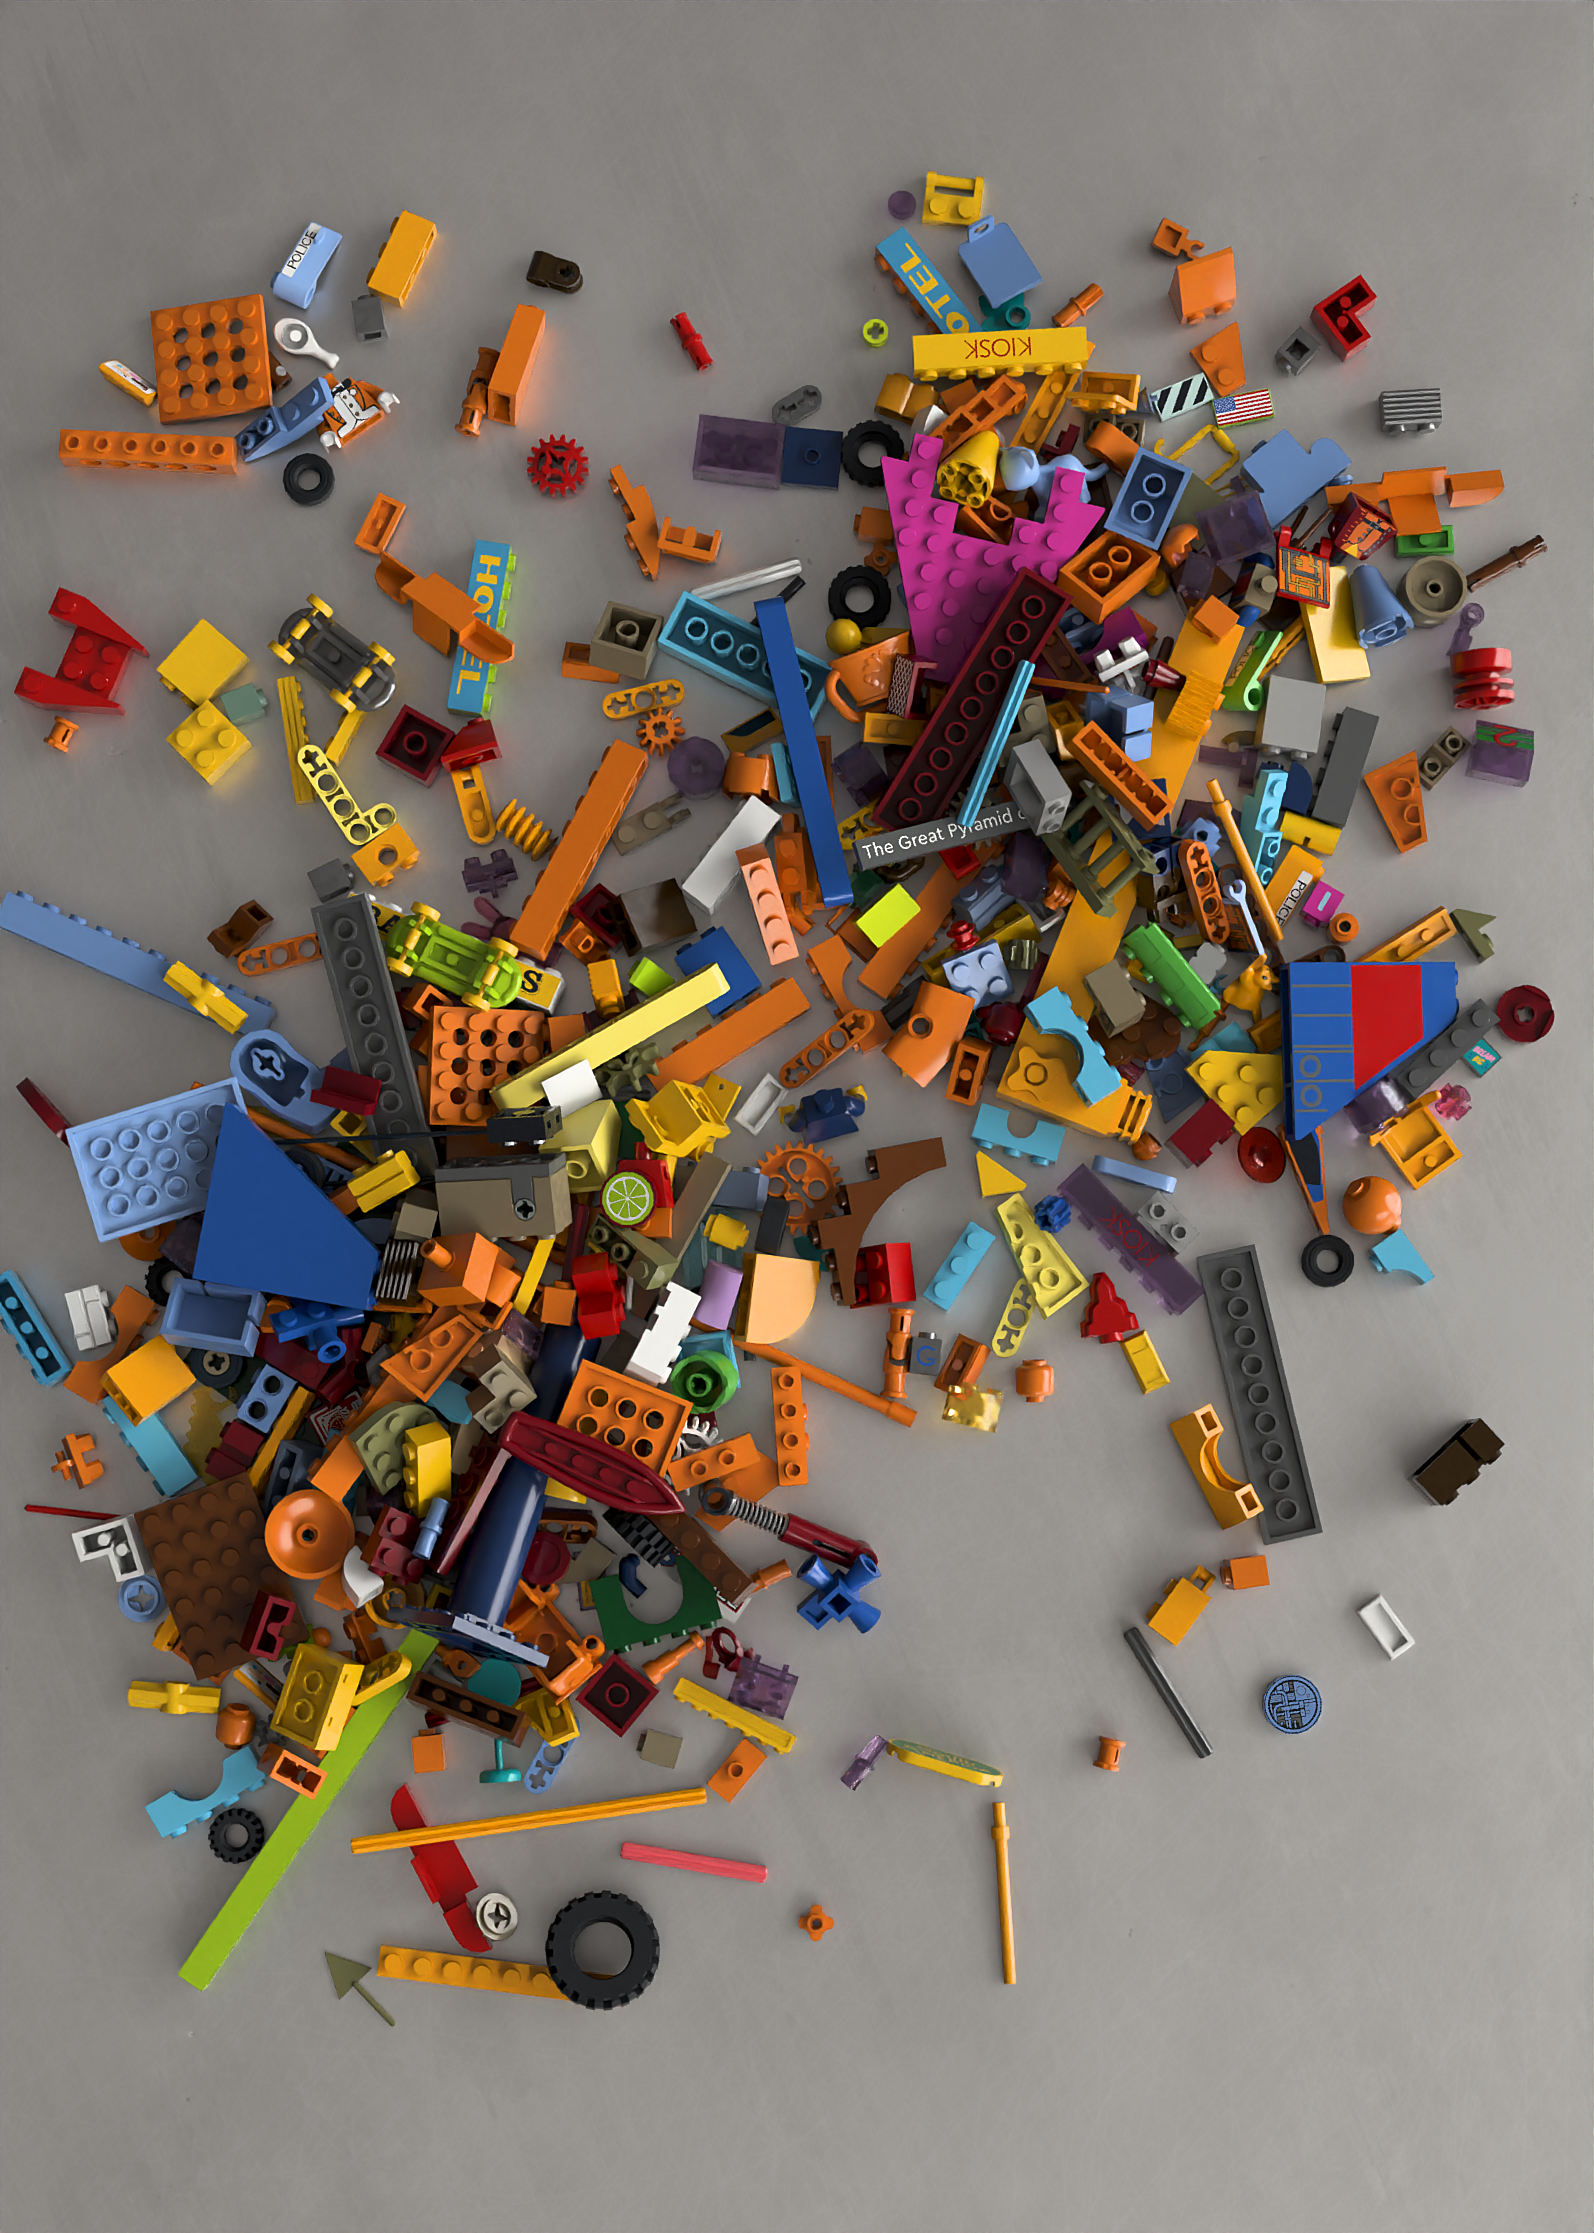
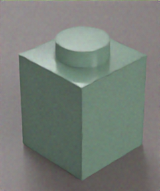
M253 683L220 695L229 720L235 727L267 715L263 707L268 705L262 689L256 690Z

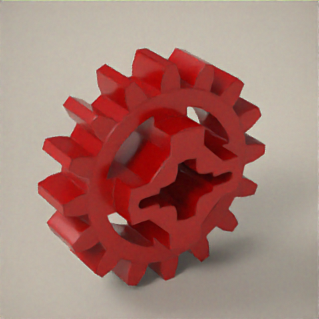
M552 434L549 438L550 442L546 443L543 439H540L541 447L539 449L536 447L531 448L534 457H527V464L533 467L528 468L527 473L528 476H534L531 479L533 486L540 484L539 491L541 494L549 490L551 498L555 497L556 492H560L561 496L566 498L567 490L570 489L575 494L577 493L576 484L584 486L585 482L581 475H589L588 468L583 467L589 464L588 457H581L585 450L583 446L576 448V439L573 438L567 443L565 435L562 434L560 440L555 441V437ZM554 449H563V450H566V451L560 452V451H555ZM544 456L546 459L545 465L539 470L540 460ZM552 459L555 463L557 462L563 466L564 474L558 468H553ZM577 462V469L572 477L570 470ZM553 480V481H558V482H561V483L556 484V483H551L550 481Z

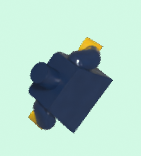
M863 1084L847 1089L848 1095L844 1093L842 1088L821 1089L813 1095L803 1097L797 1110H795L794 1104L778 1107L780 1123H785L792 1132H802L805 1145L857 1132L859 1128L855 1117L864 1113L865 1101L868 1100Z

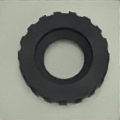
M866 420L864 423L856 424V427L851 428L848 431V435L844 437L841 447V462L843 463L845 473L849 474V478L852 481L855 480L861 486L881 487L884 486L881 465L878 467L864 465L858 455L861 445L869 440L879 441L885 446L887 457L902 460L905 451L904 443L900 439L898 431H895L890 424H885L880 420Z
M857 565L856 567H847L843 572L841 570L837 577L832 580L828 591L829 611L834 616V620L850 619L857 624L860 631L866 627H878V624L883 623L886 615L889 614L892 593L887 579H884L881 572L875 571L870 566ZM864 585L872 591L874 602L869 610L854 612L847 606L845 596L851 587Z

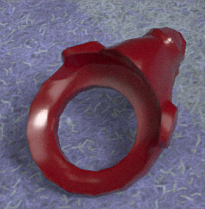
M724 1626L716 1628L712 1632L711 1638L712 1644L719 1655L718 1661L725 1664L724 1668L730 1672H736L737 1674L747 1673L754 1659L753 1648L751 1647L743 1652L742 1645L734 1632ZM722 1633L727 1634L732 1639L735 1645L734 1653L728 1651L723 1645Z

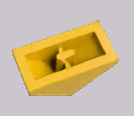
M980 1150L976 1154L975 1163L981 1198L1022 1192L1025 1189L1026 1183Z

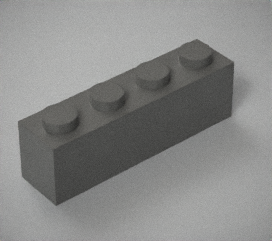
M1347 706L1342 714H1336L1332 725V730H1335L1336 734L1333 741L1328 740L1323 757L1328 759L1325 768H1319L1314 784L1319 785L1317 794H1312L1307 811L1311 812L1309 818L1340 828L1341 831L1345 827L1379 721L1378 716Z
M1480 998L1402 1070L1391 1083L1410 1103L1413 1102L1501 1019Z

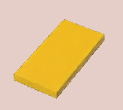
M1330 567V607L1325 609L1299 602L1317 683L1325 684L1366 679L1370 677V671L1365 650L1359 645L1356 636L1352 594L1346 567Z

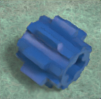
M1048 1195L1034 1206L1036 1210L1033 1214L1035 1216L1034 1222L1042 1231L1057 1233L1071 1222L1069 1218L1071 1216V1206L1067 1204L1063 1197L1058 1198L1057 1195L1053 1197Z

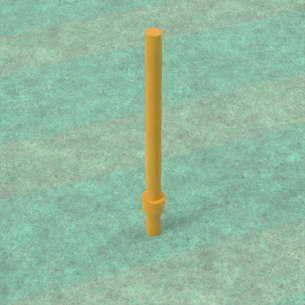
M1216 778L1209 780L1205 784L1214 803L1212 808L1216 817L1219 816L1241 868L1273 937L1278 942L1284 939L1283 933L1230 811L1233 809L1229 800L1224 798Z
M993 1802L994 1826L991 1827V1836L995 1840L1004 1984H1015L1007 1839L1010 1838L1009 1826H1006L1004 1802Z

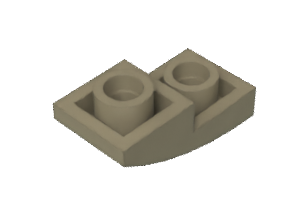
M1086 413L1083 443L1088 441L1099 422L1103 420L1114 425L1143 448L1146 429L1144 419L1116 418L1115 415Z
M1451 725L1417 761L1420 783L1429 791L1472 745Z

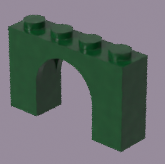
M684 1555L674 1557L683 1589L681 1606L677 1613L669 1620L659 1624H648L636 1619L628 1610L618 1574L589 1581L607 1651L614 1650L616 1654L631 1651V1644L642 1642L643 1647L661 1642L659 1636L671 1633L673 1639L688 1635V1628L699 1625L702 1631L718 1626L716 1620L723 1618L713 1584Z

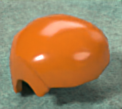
M1185 523L1174 526L1165 533L1161 541L1160 554L1172 569L1178 567L1192 552L1190 540H1199L1198 529L1192 524Z

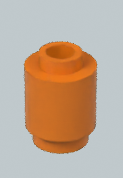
M1349 913L1337 914L1326 927L1328 940L1338 946L1350 943L1359 931L1357 919ZM1339 925H1344L1348 932H1342Z

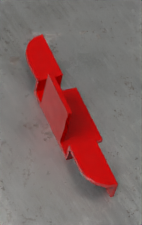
M404 1784L396 1791L391 1800L390 1812L398 1831L430 1827L408 1784ZM449 1840L409 1846L414 1855L410 1862L432 1904L437 1901L439 1902L444 1912L442 1915L457 1942L471 1952L482 1953L492 1950L493 1945L489 1938L482 1937L480 1928L475 1927L477 1923L476 1916L473 1915L475 1911L466 1893L476 1889L478 1885L455 1841Z

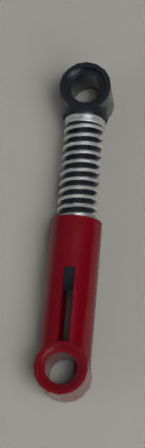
M708 1480L699 1487L698 1499L704 1510L710 1515H730L731 1517L735 1516V1519L740 1518V1521L745 1520V1523L749 1522L750 1525L754 1523V1527L759 1525V1529L764 1528V1531L768 1530L769 1533L773 1531L774 1535L778 1533L777 1539L779 1541L817 1555L847 1569L852 1567L855 1557L860 1553H866L867 1557L876 1566L878 1564L876 1554L865 1541L851 1539L791 1513L782 1515L781 1512L772 1511L767 1506L763 1507L762 1504L758 1505L757 1502L753 1503L752 1500L749 1501L747 1498L739 1497L738 1494H734V1491L727 1489L719 1480ZM714 1492L722 1494L720 1500L716 1503L707 1502L710 1494Z

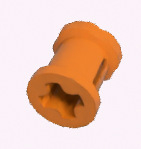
M56 715L54 718L55 724L49 736L45 737L43 742L67 753L68 748L66 746L73 732L78 731L79 726Z
M1099 1736L1101 1745L1097 1760H1094L1093 1766L1118 1772L1119 1766L1117 1763L1121 1747H1125L1126 1742Z

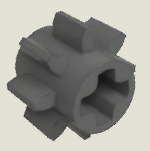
M273 1713L269 1714L268 1722L262 1719L257 1720L261 1727L258 1731L253 1732L252 1735L259 1736L261 1741L258 1743V1747L270 1742L274 1744L278 1742L283 1746L287 1744L283 1739L284 1735L275 1732L278 1736L277 1738L272 1737L268 1739L266 1736L268 1734L266 1727H270Z

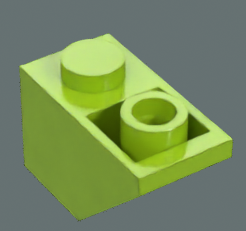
M646 957L643 958L641 963L636 960L627 974L630 976L628 981L630 988L634 989L636 993L645 999L675 983V979Z

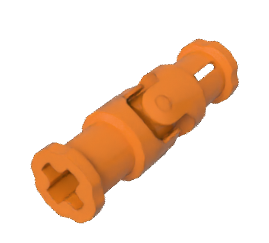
M487 347L478 348L479 359L475 370H472L467 385L468 397L462 402L463 412L460 422L454 428L455 431L469 437L478 438L480 436V431L478 430L480 422L488 409L486 404L488 402L487 387L500 352ZM473 415V418H472V421H471V424H470V423H469L470 416Z
M888 1309L891 1319L889 1332L886 1333L888 1345L885 1349L883 1372H885L884 1390L881 1391L880 1396L906 1399L907 1394L904 1393L905 1376L909 1374L910 1349L907 1346L912 1342L910 1323L911 1316L914 1315L915 1310ZM889 1359L894 1361L905 1360L902 1366H896L891 1364Z

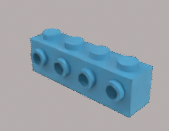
M11 1270L5 1271L0 1275V1314L2 1316L0 1322L9 1335L13 1334L18 1343L15 1346L23 1359L28 1358L33 1366L31 1372L40 1385L43 1383L44 1386L52 1387L68 1377L74 1367L16 1272Z

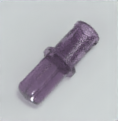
M878 1734L875 1735L860 1755L856 1754V1760L840 1780L855 1791L870 1770H875L874 1765L886 1751L888 1741Z

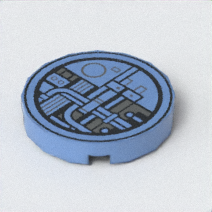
M1284 1675L1276 1678L1268 1686L1263 1695L1262 1709L1266 1720L1275 1729L1285 1734H1300L1308 1731L1317 1723L1322 1713V1698L1319 1690L1310 1680L1300 1675Z

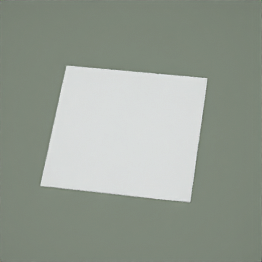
M588 1059L541 1082L551 1106H561L562 1118L603 1097Z

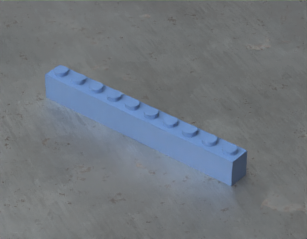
M18 890L16 895L7 891L0 906L1 929L216 1023L210 1016L206 1017L190 1005L184 996L163 981L167 971L174 965L164 961L166 955L153 949L146 953L138 949L140 944L123 937L121 942L112 938L113 932L97 925L94 930L85 926L87 921L81 917L70 914V917L67 918L59 914L61 909L44 902L43 906L33 903L34 897ZM205 972L199 976L211 982L225 994L224 996L248 1014L245 1023L236 1031L237 1033L245 1036L252 1031L270 1028L277 1013L270 1007L272 1002L256 996L254 1000L244 996L245 990L229 984L228 988L217 984L218 978Z

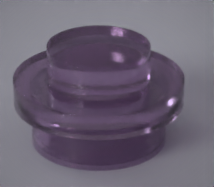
M907 191L893 193L888 200L889 213L894 218L901 220L911 217L916 210L914 196Z

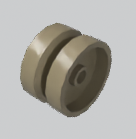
M1428 556L1419 559L1403 575L1397 585L1396 596L1412 617L1414 625L1433 628L1445 623L1463 605L1467 596V580L1463 570L1454 561L1443 556Z

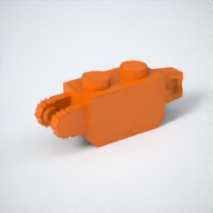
M782 814L783 830H779L778 835L774 836L779 891L783 895L788 918L796 916L795 896H801L802 910L805 916L812 915L814 911L812 894H815L817 891V881L808 835L806 834L805 827H800L798 814Z

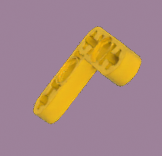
M555 1238L548 1240L538 1239L523 1281L513 1300V1307L507 1315L518 1326L532 1300Z

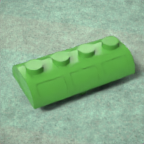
M1150 921L1146 924V929L1143 925L1136 924L1121 938L1124 943L1121 947L1122 951L1131 961L1135 958L1138 959L1143 966L1139 970L1149 984L1155 980L1162 990L1158 992V995L1168 1007L1172 1003L1177 1007L1180 1013L1176 1016L1186 1029L1190 1026L1194 1030L1202 1028L1216 1017L1213 1011H1219L1221 1003L1155 922L1151 923Z

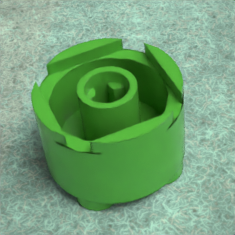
M704 1349L681 1360L675 1366L670 1377V1384L672 1383L673 1390L672 1395L692 1402L693 1406L690 1411L692 1414L709 1413L721 1407L732 1398L736 1391L739 1374L725 1355L714 1350Z

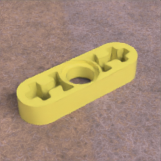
M1024 1277L1015 1284L991 1342L993 1352L1001 1358H1008L1016 1353L1036 1306L1032 1295H1029L1025 1304H1031L1029 1310L1021 1304H1013L1014 1298L1018 1301L1021 1300L1023 1291L1019 1290L1020 1285L1025 1286L1027 1284ZM1012 1309H1019L1024 1313V1322L1019 1326H1014L1008 1321V1313ZM1003 1325L1010 1330L1020 1332L1018 1337L1012 1334L1009 1343L1013 1345L1012 1350L1006 1349L1004 1353L999 1351L1000 1345L997 1344V1340H1003L1007 1331L1001 1330Z

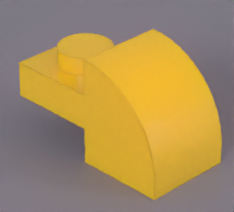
M341 1110L330 1123L343 1137L369 1135L365 1116ZM371 1140L349 1141L374 1164L377 1163Z

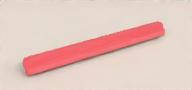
M624 1842L621 1847L620 1856L623 1859L764 1883L766 1880L767 1868L765 1866Z

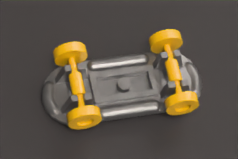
M311 593L306 601L313 608L300 609L291 614L280 629L278 643L271 640L267 645L268 649L288 665L293 661L331 691L328 695L347 712L352 713L354 709L369 712L383 708L390 702L396 689V676L391 667L395 658L375 641H372L369 646L361 642L330 617L334 611L316 595Z

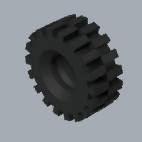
M610 1507L602 1515L608 1524L653 1568L675 1548V1545L643 1514L626 1512Z

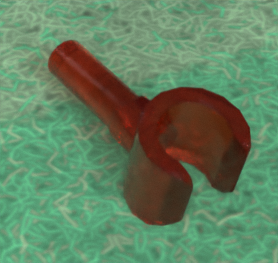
M706 1636V1656L702 1673L705 1677L716 1680L721 1664L712 1662L713 1640L712 1636Z

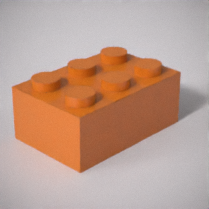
M1107 530L1059 570L1056 586L1074 597L1070 604L1096 625H1100L1104 619L1113 614L1156 577L1161 556L1145 545Z

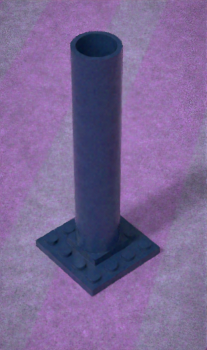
M547 1323L528 1375V1379L537 1397L521 1410L529 1415L556 1423L581 1359L595 1363L602 1339L599 1337L585 1340L580 1327ZM511 1455L499 1474L497 1484L491 1489L485 1501L483 1511L479 1514L446 1609L434 1607L432 1610L423 1606L417 1608L412 1605L403 1604L402 1608L390 1606L386 1618L479 1658L546 1668L549 1656L540 1653L539 1646L524 1641L522 1644L517 1642V1637L513 1635L514 1632L502 1627L548 1495L544 1494L548 1476Z

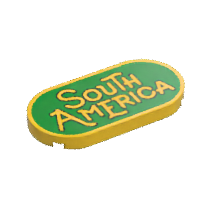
M889 1739L887 1744V1754L893 1756L894 1752L898 1753L897 1758L902 1762L978 1785H989L990 1781H993L994 1787L1001 1785L1003 1773L986 1764L905 1740Z

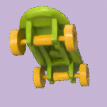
M414 901L410 910L416 915L401 918L388 932L386 938V952L388 955L386 962L389 970L408 978L411 974L448 990L461 996V1001L466 1005L483 1013H488L490 1008H499L509 1004L520 991L522 973L519 965L513 959L519 950L518 948L497 937H492L489 944H486L438 922L441 914L423 903Z

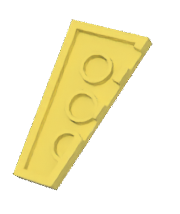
M1019 1192L993 1211L1043 1320L1090 1285L1048 1231L1040 1230V1227L1035 1224L1034 1212Z

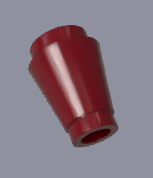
M1149 658L1143 666L1140 680L1146 682V686L1181 692L1186 682V675L1181 674L1158 658L1155 660Z

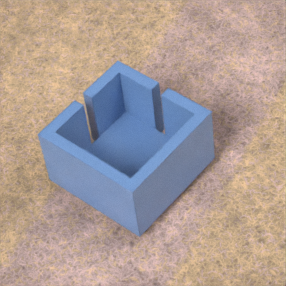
M1114 685L1108 687L1110 690L1108 694L1087 692L1086 725L1093 720L1133 762L1149 758L1151 755L1152 732L1148 731V728L1152 727L1154 701L1136 694L1131 695L1132 692Z

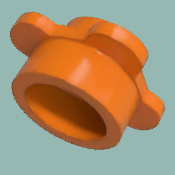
M881 542L875 543L870 555L864 557V565L866 567H873L875 571L881 572L882 576H886L891 565L898 561L897 553L887 550ZM883 557L884 560L879 562L878 558Z
M813 1905L806 1916L799 1918L798 1925L810 1934L812 1941H819L827 1929L833 1928L834 1920L822 1912L820 1905ZM814 1920L819 1921V1924L817 1926L813 1924Z

